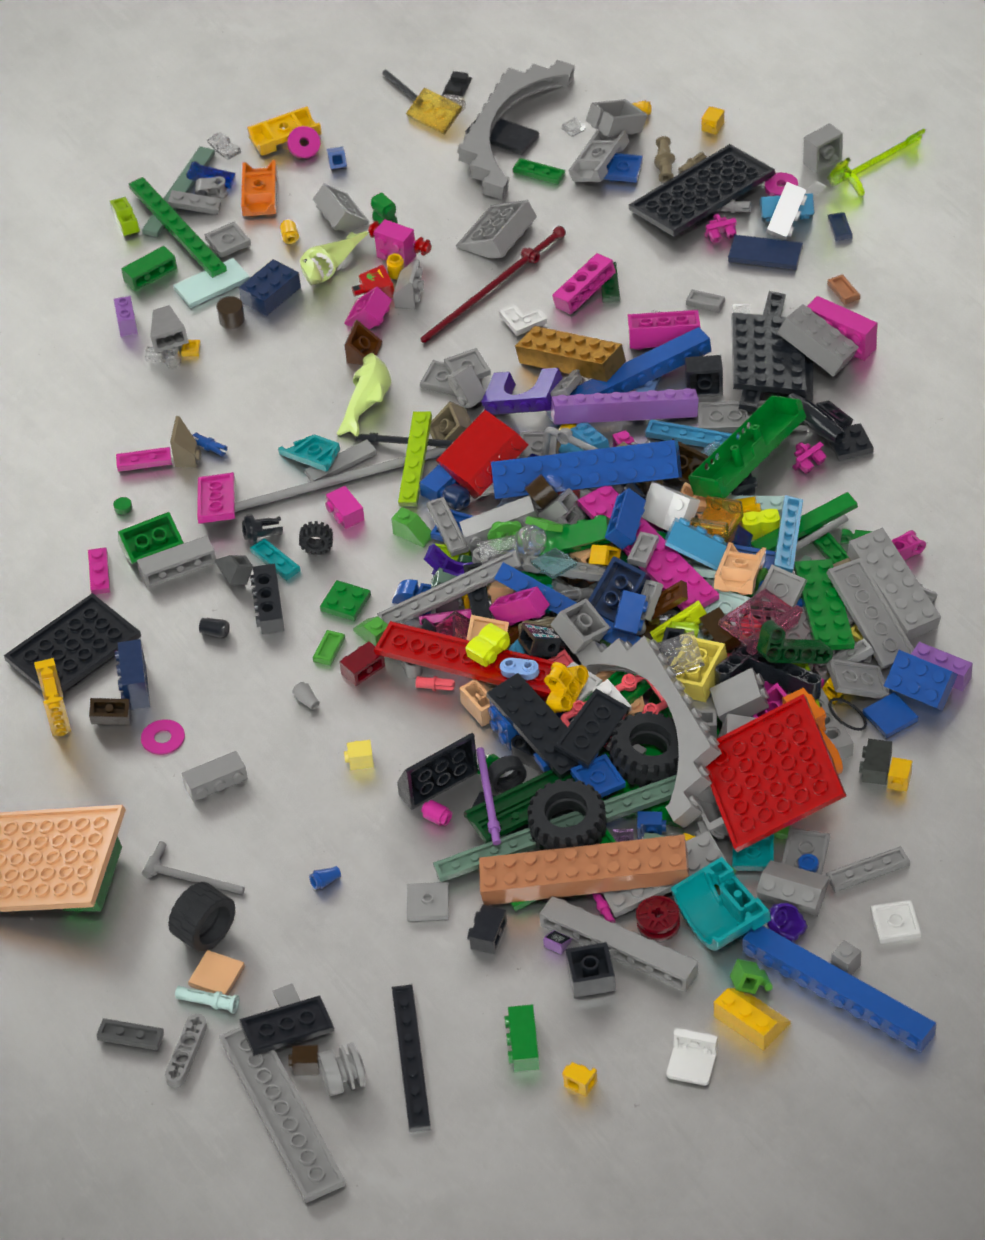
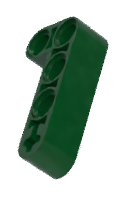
M773 620L766 621L761 627L757 651L768 662L825 664L833 657L832 649L821 640L785 639V630Z

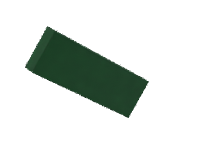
M613 262L616 273L601 286L603 303L620 302L616 262Z

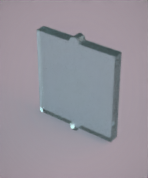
M555 547L531 561V565L539 569L541 573H545L554 579L577 566V562L570 558L568 554H564Z

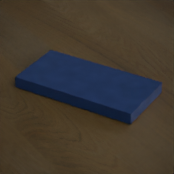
M735 235L728 255V262L797 270L803 243Z

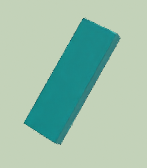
M265 538L250 547L251 553L266 565L275 563L276 573L286 581L301 571L298 564Z

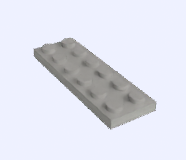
M740 401L698 402V428L725 433L735 432L754 412L738 409ZM759 401L758 408H759L765 401ZM749 422L747 423V429L750 427ZM801 422L793 431H808V426Z
M862 558L828 569L827 575L863 638L872 647L873 655L880 668L883 670L891 667L899 650L911 654L914 650L912 644Z
M710 831L686 841L689 876L718 858H724ZM674 885L603 892L602 894L610 906L614 917L617 918L638 908L639 904L646 898L663 896L671 892V887Z

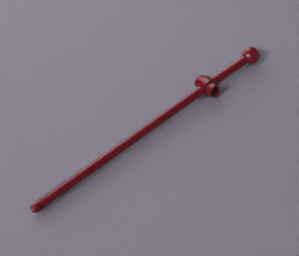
M557 226L553 229V233L534 249L523 248L520 260L420 338L421 342L425 343L524 264L527 262L537 263L540 259L539 253L556 239L564 238L566 230L562 226Z

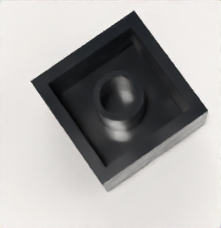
M721 355L685 357L686 388L695 389L698 398L723 396Z
M607 942L565 949L566 963L574 998L616 991L615 974Z

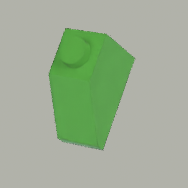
M401 507L391 518L394 535L423 548L431 540L430 533L432 531L418 514Z
M379 616L366 619L354 627L353 631L364 641H370L376 646L388 624Z

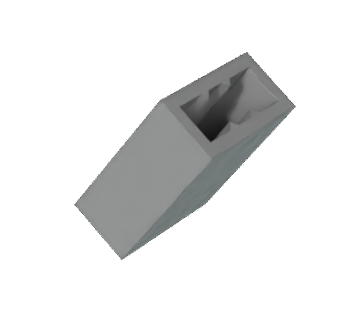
M753 668L710 688L717 715L722 723H724L727 713L750 717L769 707L767 702L769 695L762 686L765 682L761 674H756Z

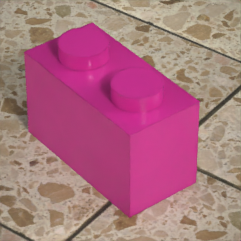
M346 486L326 494V509L329 513H333L338 524L341 523L345 529L365 520L363 507Z

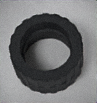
M195 883L181 894L172 907L168 921L169 931L197 952L210 950L225 937L233 924L236 913L234 901L209 883Z

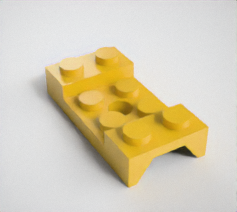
M308 106L247 127L249 139L261 156L277 151L276 145L287 142L291 131L299 126L311 127L318 135H322L321 125L314 122Z

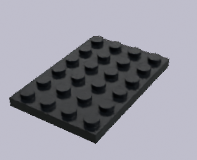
M732 312L733 389L783 394L795 393L797 395L806 394L805 354L777 333L787 317Z
M92 593L6 653L4 658L6 662L40 690L41 687L34 662L54 658L62 692H65L115 656V651L118 650V642L137 640L141 637V632Z

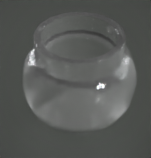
M536 525L522 527L513 537V547L519 554L528 557L538 556L547 546V536L544 530Z

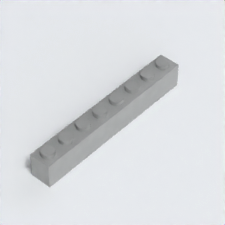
M552 896L539 913L540 926L571 937L572 941L583 946L607 942L612 959L685 992L698 975V961L694 958L680 954L673 948L660 945L655 940L642 937L637 932L622 928L619 924L611 923L599 915H593L581 907L573 906L563 899Z

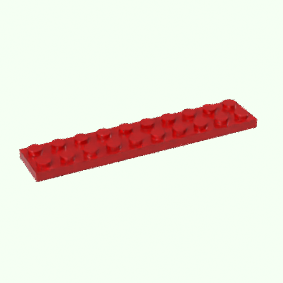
M392 621L389 622L374 648L376 655L496 685L509 679L504 677L500 670V663L504 659L534 660L538 663L539 675L534 679L525 681L539 696L548 698L551 693L544 679L546 675L550 674L551 666L555 661L504 650L497 655L493 663L484 667L467 657L465 648L470 642L469 640Z

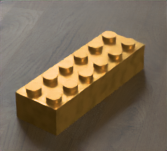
M534 326L515 345L518 360L521 364L544 369L559 368L560 372L568 374L573 370L579 369L582 377L605 382L626 362L623 347L620 343Z

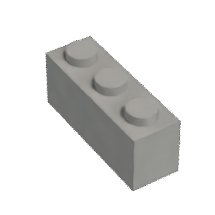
M237 751L181 773L184 786L193 802L248 779L246 767Z

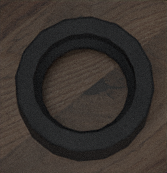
M513 755L501 757L488 768L490 784L495 791L503 793L522 784L526 779L527 771L518 757ZM514 770L508 776L500 778L504 773Z

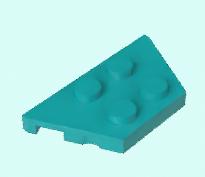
M315 434L293 442L294 446L285 449L283 446L278 448L280 455L326 472L340 451L339 443Z

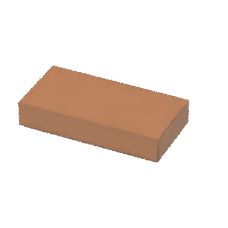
M843 274L827 280V285L844 305L860 299L858 291Z

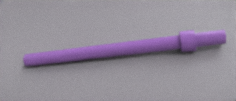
M479 747L476 749L489 819L487 824L488 831L491 833L493 845H500L499 832L501 828L496 818L484 748Z

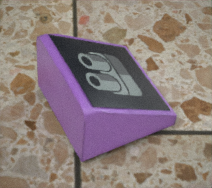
M555 930L543 938L545 948L561 955L572 941L571 937Z

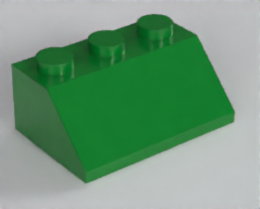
M170 512L117 531L118 542L125 557L132 565L137 563L139 559L184 544Z

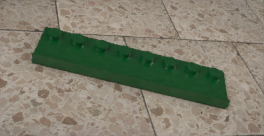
M604 747L597 757L606 754L609 758V755L605 752ZM552 769L493 797L496 818L501 828L499 832L500 837L528 824L527 810L533 796L536 797L535 793L540 788L544 789V785L548 783L553 784L555 780L560 779ZM570 773L561 778V781H567V779L575 781ZM482 802L466 810L464 817L467 818L484 843L491 842L492 836L488 831L487 825L489 819L486 803Z

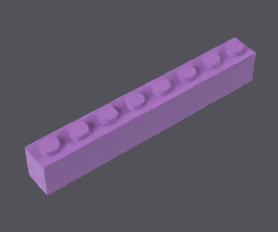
M690 388L683 390L667 389L665 391L649 390L646 392L631 391L627 393L552 396L551 417L554 425L697 417L699 398L696 390Z

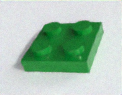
M336 580L321 603L320 611L355 621L370 598L371 591Z

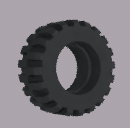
M647 711L646 713L637 712L634 716L629 715L625 717L614 728L609 759L622 778L628 780L629 784L633 786L637 784L641 788L677 775L679 760L678 737L672 718H666L661 713L653 714L652 711ZM636 744H650L658 747L664 753L655 756L645 755L635 750L633 746Z
M559 779L555 780L553 784L548 783L544 785V789L540 788L535 793L536 797L533 796L527 810L529 831L533 842L536 843L540 850L595 845L602 842L607 826L605 804L600 793L595 791L594 787L590 784L586 786L585 782L580 780L575 782L573 779H567V781ZM566 810L577 811L585 816L580 823L571 827H559L550 822V819L555 814Z

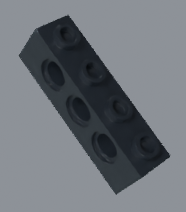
M275 563L254 566L250 579L251 585L255 586V588H252L253 600L257 599V602H254L255 614L259 613V616H255L257 627H261L262 634L285 631Z

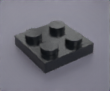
M861 423L843 427L845 438L839 444L828 440L838 461L874 452V447Z

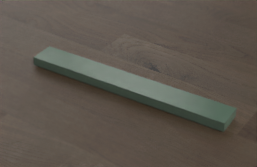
M201 146L197 149L163 198L167 203L172 190L189 193L214 157L215 150ZM152 214L142 228V234L158 238L165 226Z

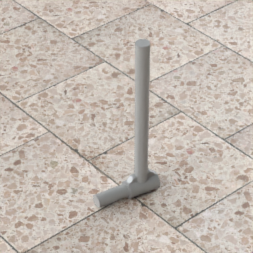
M163 841L158 843L153 855L149 857L142 871V875L146 878H152L157 873L195 883L206 882L215 888L241 895L245 891L243 886L161 866L160 857L166 847V843Z

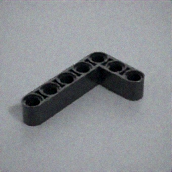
M752 646L738 648L715 667V686L753 668L756 674H761L764 681L773 685L778 683L782 689L793 693L804 688L808 694H812L815 700L821 697V676L792 663L768 662L758 653L757 648Z

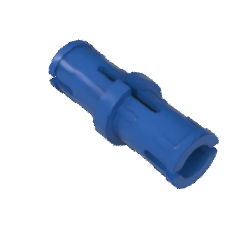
M197 432L193 434L197 438L195 439L197 445L203 447L204 450L212 451L220 456L226 454L220 450L227 451L228 447L226 445L216 442L211 437L202 436Z

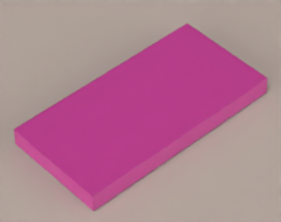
M234 472L198 477V524L235 519Z

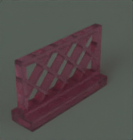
M765 588L721 618L718 625L748 646L746 651L754 655L758 652L757 644L761 628H754V624L763 625L768 621L765 616L774 617L775 620L773 621L786 632L798 624L803 608L798 605L792 608ZM765 596L766 598L771 600V602L762 601V598ZM750 606H759L760 610L751 609ZM764 607H770L773 611L764 610ZM777 608L783 609L786 612H777ZM739 613L748 614V618L739 617ZM752 615H759L761 619L752 618ZM727 622H736L737 626L730 625ZM740 623H747L750 627H743ZM742 632L751 633L752 636L748 638Z

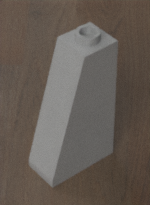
M170 305L153 310L150 337L155 353L189 343L185 327Z

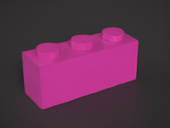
M533 587L498 597L489 607V610L496 620L509 622V625L512 626L520 621L524 622L532 618L538 619L542 617L550 604L539 588Z

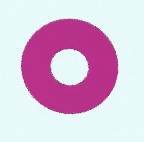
M168 719L152 722L141 734L143 747L148 752L159 755L177 750L185 739L183 727L176 721ZM160 731H168L171 734L170 740L165 743L156 742L154 737Z

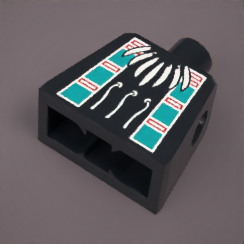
M522 623L518 641L530 656L556 657L559 649L567 648L565 642L553 628Z

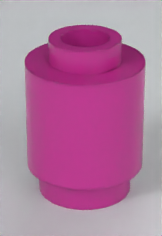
M434 800L425 802L421 809L423 818L439 826H447L453 815V812L448 807Z

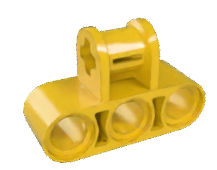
M559 662L552 664L551 672L546 675L544 682L551 690L546 704L554 713L566 712L572 709L574 702L588 680L587 668L584 665L566 667Z

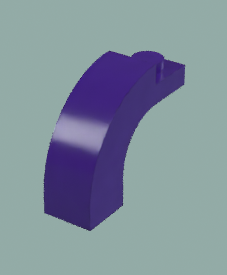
M435 544L429 546L424 560L433 568L432 575H435L437 570L442 568L443 572L459 576L464 574L463 565L474 564L473 562L462 563L451 559Z

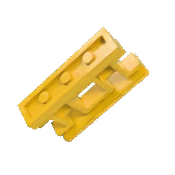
M54 658L34 662L52 736H64L71 732V727L63 701L64 696Z

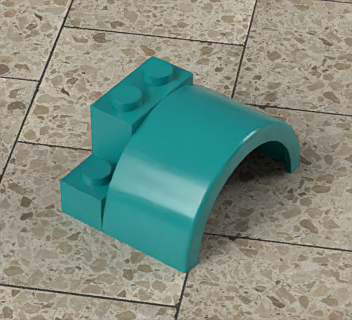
M723 857L718 858L671 887L674 900L686 923L696 937L712 951L721 949L751 929L755 931L771 921L768 908L758 897L754 898L734 875V870ZM715 884L719 885L720 895L714 887Z

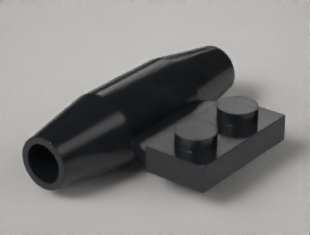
M795 393L787 397L802 401L806 419L802 422L811 430L835 444L843 441L845 432L842 428L851 426L853 422L849 415L829 400L816 403L815 405L813 402Z

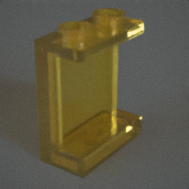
M707 496L706 509L700 518H692L690 525L696 528L701 526L708 530V534L712 536L717 534L727 542L744 516L742 502Z

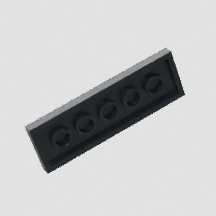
M519 673L487 692L486 697L560 779L568 775L571 768L580 765L554 750V745L567 729V726Z

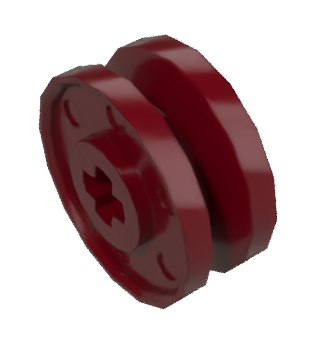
M652 896L639 904L636 910L637 929L643 937L655 940L656 942H663L671 939L678 933L680 929L679 907L675 901L665 896Z

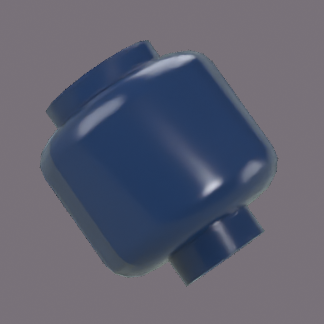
M459 484L449 485L443 491L442 496L445 498L448 506L454 510L460 511L470 503V492Z

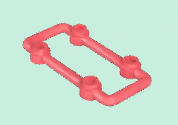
M629 673L624 675L622 682L614 687L619 692L623 690L634 691L637 688V683L644 680V678ZM645 679L662 702L646 704L642 713L652 711L653 714H658L666 709L668 705L659 691ZM575 701L572 709L561 715L560 719L567 727L570 725L568 720L578 714L586 701Z

